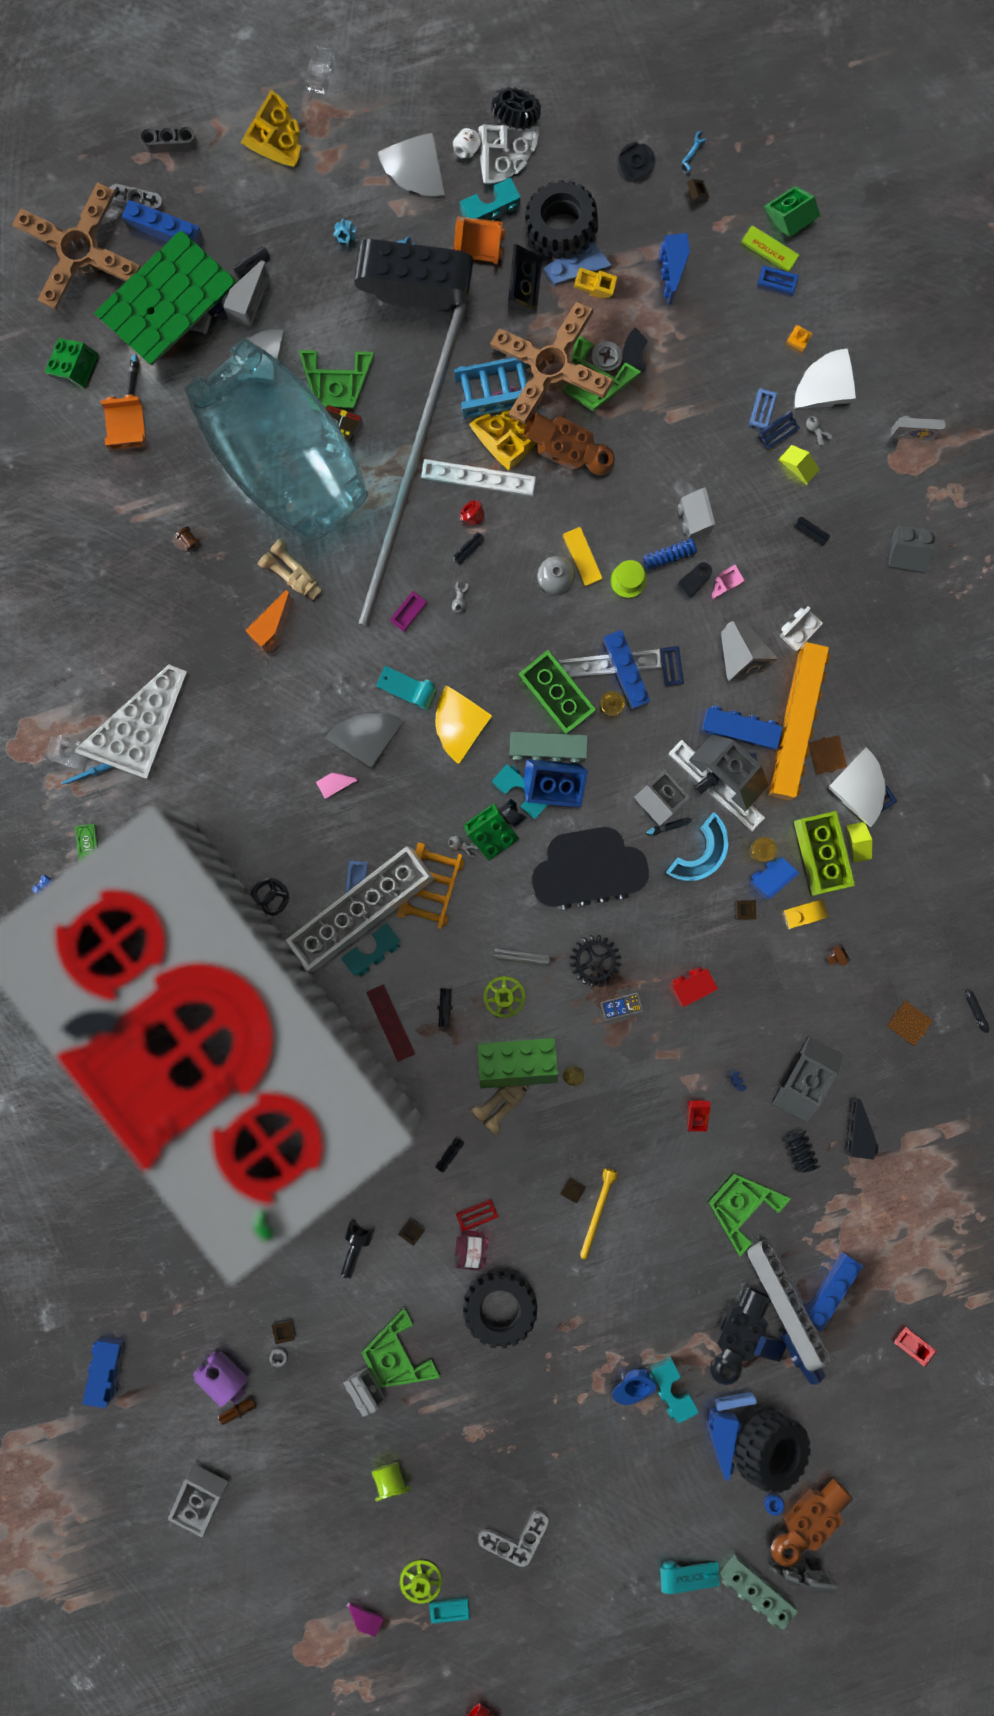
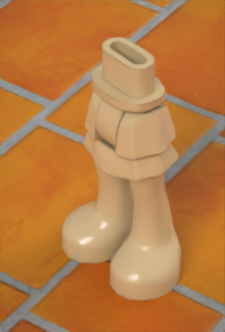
M282 538L273 544L270 551L294 572L291 574L269 552L265 553L258 562L261 568L272 569L287 582V585L292 586L293 590L302 593L305 597L308 596L311 600H314L323 590L317 585L318 581L314 579L310 570H307L305 566L299 564L286 551V542Z
M530 1085L501 1087L484 1106L474 1107L470 1112L483 1123L488 1115L504 1099L506 1101L505 1104L483 1124L492 1134L497 1136L500 1133V1122L514 1107H517L519 1102H522Z

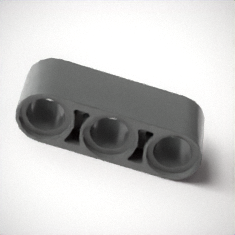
M189 126L147 128L140 133L143 147L149 153L191 151L196 148L198 143L194 130ZM188 136L191 137L188 141L184 140ZM167 138H173L169 142L165 141ZM148 139H154L152 142L147 143Z

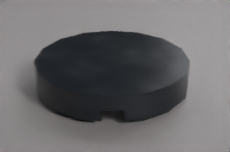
M632 142L626 145L618 157V168L621 174L632 181H641L648 178L655 167L653 150L644 143Z

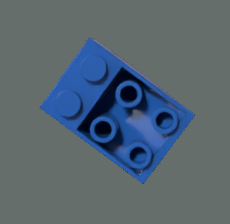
M688 233L665 235L663 243L660 244L659 261L663 262L661 278L665 280L663 295L664 299H667L668 305L673 303L689 257Z
M711 1407L708 1430L724 1479L729 1481L730 1475L734 1473V1462H732L733 1455L737 1454L736 1445L738 1443L735 1442L736 1436L740 1435L741 1423H739L734 1411H718L717 1408Z

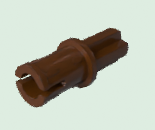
M251 1396L237 1405L233 1404L234 1407L220 1414L218 1419L222 1425L237 1417L241 1419L244 1414L257 1408L255 1400Z

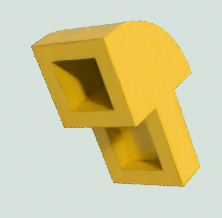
M580 267L577 272L574 288L589 292L590 296L609 298L613 295L617 276L602 271L596 273Z
M824 898L784 910L790 929L829 917Z

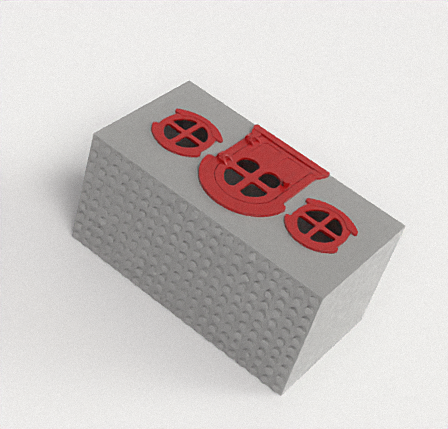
M152 804L0 922V987L231 1286L414 1142L422 1123V1115L416 1108H411L409 1105L411 1101L405 1093L401 1094L397 1090L398 1084L392 1077L390 1079L385 1074L387 1070L382 1063H376L373 1059L375 1055L372 1050L362 1045L363 1039L357 1032H352L349 1028L351 1024L345 1016L341 1018L338 1014L339 1008L333 1001H328L326 998L328 994L323 987H317L314 983L316 979L313 974L303 969V965L298 957L293 956L290 952L292 949L286 940L282 941L279 938L281 934L274 925L270 926L267 920L269 918L267 915L255 907L257 903L251 895L244 893L245 887L239 880H234L232 877L234 873L228 865L220 862L222 857L219 853L209 848L210 842L204 835L196 831L199 828L194 821L175 812L173 813L168 809L166 810L161 806L158 807ZM122 908L131 911L135 915V920L114 936L109 934L97 918V914L106 909ZM86 922H91L104 939V944L81 960L76 952L77 937ZM143 926L147 932L146 949L140 961L133 964L120 948L119 942L136 928ZM108 950H112L126 968L124 974L110 978L95 976L88 970V966ZM191 1001L209 1003L215 1009V1017L194 1034H189L174 1015V1010L181 1004ZM104 1010L122 1017L110 1035L93 1032L86 1035L81 1041H77L60 1030L72 1017L86 1011ZM159 1021H164L180 1041L179 1046L163 1058L150 1055L145 1046L146 1032ZM226 1026L231 1029L234 1035L233 1049L226 1063L222 1067L217 1068L213 1066L200 1049V1043L220 1027ZM186 1054L191 1055L205 1073L203 1082L191 1090L180 1089L173 1085L169 1079L170 1067ZM267 1111H278L288 1114L292 1118V1123L272 1139L267 1138L254 1121L255 1115ZM247 1125L261 1142V1147L243 1162L237 1163L233 1158L234 1139L241 1126ZM300 1129L304 1135V1150L297 1165L290 1167L276 1150V1145L294 1130ZM266 1153L271 1155L283 1171L281 1178L271 1181H257L245 1174V1169ZM258 1209L267 1211L265 1225L274 1231V1238L272 1240H260L253 1229Z

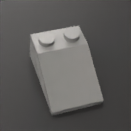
M261 260L230 289L228 295L224 296L222 305L230 321L250 328L270 276L265 261Z
M194 1464L184 1480L168 1520L202 1538L229 1482Z

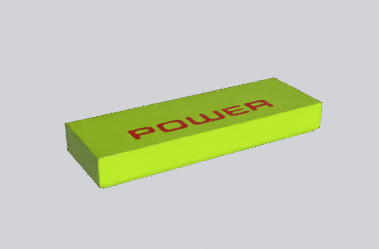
M751 225L741 241L743 245L786 272L791 270L799 257V254Z

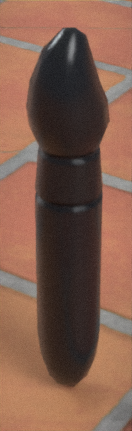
M967 989V997L977 1016L979 1025L986 1033H989V1024L984 1017L981 1007L974 993Z

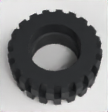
M558 180V183H547L548 186H541L538 189V193L532 194L530 197L531 201H528L526 205L525 221L529 240L538 252L543 251L547 257L553 255L554 259H560V257L567 259L571 258L573 254L577 256L581 254L582 249L587 250L590 247V243L595 240V234L598 232V213L595 199L592 198L589 190H585V187L581 184L575 185L573 181L565 183L564 180ZM558 211H570L579 217L572 226L565 229H555L545 224L547 218Z
M499 1269V1271L489 1270L487 1274L479 1275L477 1280L473 1281L466 1291L463 1303L465 1325L467 1329H470L471 1335L474 1338L477 1337L483 1345L487 1343L491 1348L501 1346L502 1349L507 1348V1345L511 1344L515 1346L518 1344V1341L528 1337L527 1334L533 1330L537 1319L538 1309L535 1293L531 1285L525 1281V1278L521 1275H516L514 1271L510 1270V1272H507L505 1269ZM506 1291L516 1298L519 1310L513 1322L497 1326L489 1323L484 1318L482 1304L486 1296L492 1292Z
M768 1411L759 1414V1417L755 1416L751 1419V1423L746 1424L743 1434L741 1433L739 1436V1444L736 1445L737 1454H735L738 1471L747 1482L770 1494L782 1493L784 1490L791 1489L793 1484H797L799 1477L805 1473L804 1469L809 1463L808 1456L811 1454L808 1433L799 1422L780 1412ZM777 1444L776 1451L773 1457L769 1460L770 1454L775 1445Z

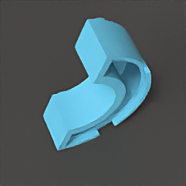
M715 812L711 813L699 828L706 838V850L703 855L695 861H684L677 857L664 874L679 881H697L710 876L722 865L727 855L729 843L726 827Z

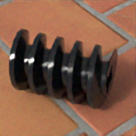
M807 1130L795 1132L789 1135V1138L785 1141V1143L792 1144L788 1151L795 1152L791 1155V1158L798 1159L793 1163L794 1165H800V1168L796 1171L797 1173H806L821 1167L820 1165H815L818 1162V1158H812L816 1154L815 1151H809L813 1147L811 1143H806L810 1140L809 1136H803L807 1133Z

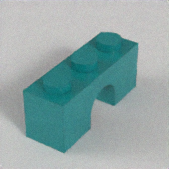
M511 177L494 185L496 200L492 203H483L477 194L460 201V210L463 216L495 220L507 211L512 212L516 210L521 203V197Z
M506 764L491 781L505 795L514 788H520L525 792L524 779L519 775L520 771L514 765L509 766ZM525 800L520 808L535 821L549 804L528 803Z
M385 923L371 934L377 944L376 950L372 954H363L358 947H354L340 958L354 977L357 975L362 977L370 971L368 968L373 963L375 965L379 964L385 959L384 954L388 951L393 953L400 947L399 943L401 940L388 923Z
M671 1356L650 1366L652 1372L649 1373V1376L655 1384L658 1383L661 1389L658 1391L662 1402L667 1401L669 1405L667 1412L671 1420L676 1419L679 1424L699 1413L688 1391L679 1395L671 1392L672 1383L681 1378Z

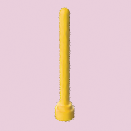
M604 1168L602 1174L604 1184L580 1255L584 1260L588 1258L611 1184L617 1181L619 1175L618 1172Z

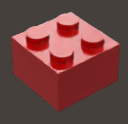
M698 966L690 970V975L687 977L681 975L672 980L673 984L669 985L679 1006L685 1007L718 989L707 968Z

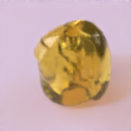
M572 1066L564 1072L563 1080L570 1086L580 1085L584 1081V1072L580 1067Z

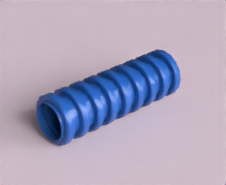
M689 538L688 541L683 540L682 543L678 542L677 545L673 544L671 547L667 546L666 549L662 548L659 552L656 550L654 554L652 552L648 556L645 554L643 560L647 570L652 571V568L657 569V566L663 567V564L668 565L669 562L673 563L674 560L679 561L680 558L684 559L685 556L695 555L697 549L693 539Z

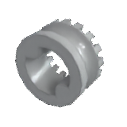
M282 1348L274 1349L269 1356L271 1365L281 1367L285 1364L287 1360L285 1350ZM281 1353L284 1359L282 1362L279 1360L275 1362L273 1355Z

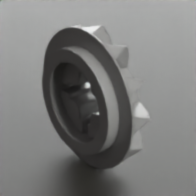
M604 341L595 346L592 352V361L595 367L602 371L610 372L617 369L620 365L622 352L618 345L610 341ZM608 350H610L609 354L610 358L612 359H608L607 362L604 363V357L601 355H606V353H608Z

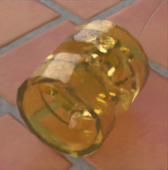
M617 691L606 692L599 703L600 713L608 719L618 717L625 707V699Z
M768 837L758 838L750 844L749 856L757 863L768 862L777 854L776 843Z

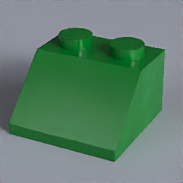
M796 186L764 206L778 229L788 236L797 234L799 230L812 224L821 216L815 196Z

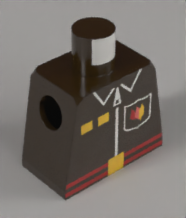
M327 405L322 430L323 439L329 442L326 451L336 455L339 446L349 448L363 423L362 416Z

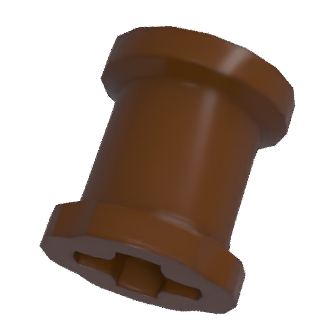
M189 526L182 528L175 535L185 545L187 552L195 549L200 544V540L196 539L190 532Z

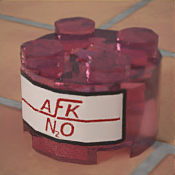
M459 1230L461 1237L456 1239L455 1256L458 1257V1263H455V1268L474 1271L485 1269L486 1257L483 1256L484 1249L488 1248V1237L480 1231Z

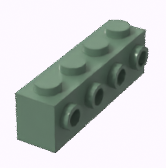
M511 732L509 757H513V760L524 761L525 758L544 761L545 758L551 759V762H563V759L571 760V763H582V760H586L587 735Z
M736 1554L720 1571L722 1582L729 1589L733 1587L738 1591L737 1595L746 1602L748 1600L753 1604L752 1608L760 1615L762 1613L768 1617V1622L774 1627L779 1626L784 1630L797 1614L798 1610L795 1604Z

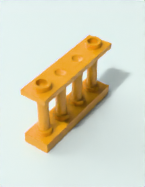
M418 842L415 852L421 861L428 859L455 868L452 878L430 872L435 878L433 881L449 885L447 896L422 889L412 896L443 903L441 915L412 907L409 904V899L399 906L397 917L405 919L406 915H415L439 922L437 928L442 929V926L447 925L449 915H446L458 870L462 871L465 860L462 859L463 855L458 854L456 860L428 852V849H425L426 845Z

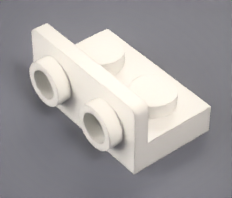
M809 606L805 610L801 607L794 615L796 619L792 623L788 621L781 628L783 633L780 637L795 651L823 624L810 611L811 608Z

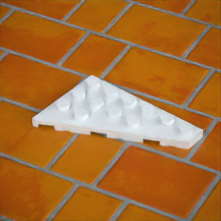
M167 665L76 748L75 753L147 779L187 671Z

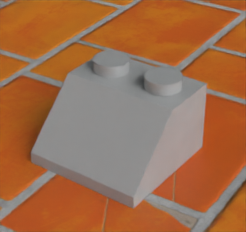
M706 487L682 497L680 504H678V511L680 516L683 515L684 518L682 523L684 533L688 534V538L710 534L715 526V521Z
M664 770L634 798L649 813L652 819L661 825L691 797Z

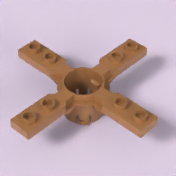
M97 182L80 215L81 220L78 226L69 228L66 231L20 208L12 226L55 247L60 258L58 265L54 266L37 299L39 303L56 311L75 273H82L81 269L84 274H89L92 272L90 266L92 269L96 267L123 281H127L141 268L140 265L107 249L99 248L94 236L116 194L114 190ZM80 238H82L84 243L91 246L89 253L82 259L73 260L67 257L69 250L73 246L71 241L75 245L80 243Z
M576 302L557 332L558 337L554 344L545 346L542 349L533 346L531 342L503 329H498L490 342L491 348L531 365V371L534 375L532 380L527 382L508 413L511 418L527 424L547 390L554 391L553 387H555L556 392H561L564 390L563 383L565 388L571 383L601 398H605L614 383L613 379L583 365L573 364L570 355L571 349L594 313L592 308ZM556 357L559 363L564 364V367L556 374H542L547 366L546 360L551 364L556 362Z

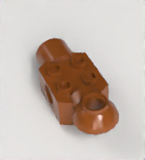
M534 412L525 426L523 437L537 443L538 454L569 470L577 469L586 464L593 474L600 476L606 475L614 467L615 455L610 447L604 444H594L592 432L561 416L550 420ZM600 455L604 456L605 461L603 464L599 460Z
M833 1478L821 1491L810 1488L784 1515L789 1533L775 1538L771 1547L772 1557L778 1564L786 1567L794 1566L802 1558L805 1549L817 1551L843 1523L840 1513L853 1500V1497L838 1481ZM788 1548L793 1549L792 1552H791V1554H789V1555H785V1554H784V1551H785L786 1549H788Z

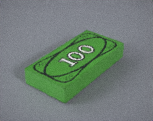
M95 824L75 826L79 860L98 847Z

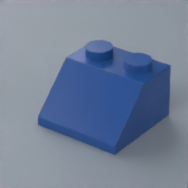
M773 857L766 863L768 866L763 871L759 869L751 876L753 880L750 884L764 900L772 898L799 874L782 857L777 859Z

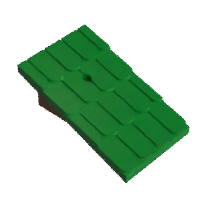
M181 230L160 251L158 250L136 274L132 275L94 314L147 363L153 365L210 311L238 281Z

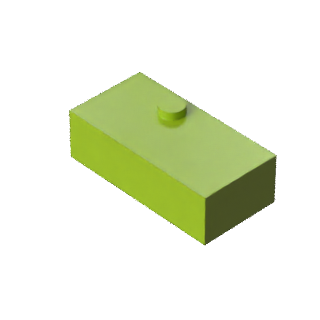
M837 811L794 821L812 896L855 886Z

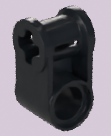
M702 562L690 573H687L676 585L691 598L710 579L712 567L710 564ZM700 569L702 571L707 570L706 575H699Z

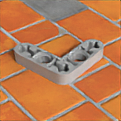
M541 1510L533 1512L519 1542L489 1528L480 1531L478 1542L482 1548L517 1566L524 1567L531 1561L547 1528L548 1517ZM541 1516L544 1523L540 1522L536 1531L534 1529L536 1526L535 1518L539 1519ZM527 1534H534L536 1541L534 1543L526 1542L525 1537ZM490 1535V1539L496 1542V1548L493 1547L494 1543L489 1540L485 1543L483 1536ZM501 1543H508L510 1545L509 1551H500L499 1545ZM516 1547L515 1552L518 1554L525 1552L526 1559L522 1558V1560H519V1556L513 1553V1548Z

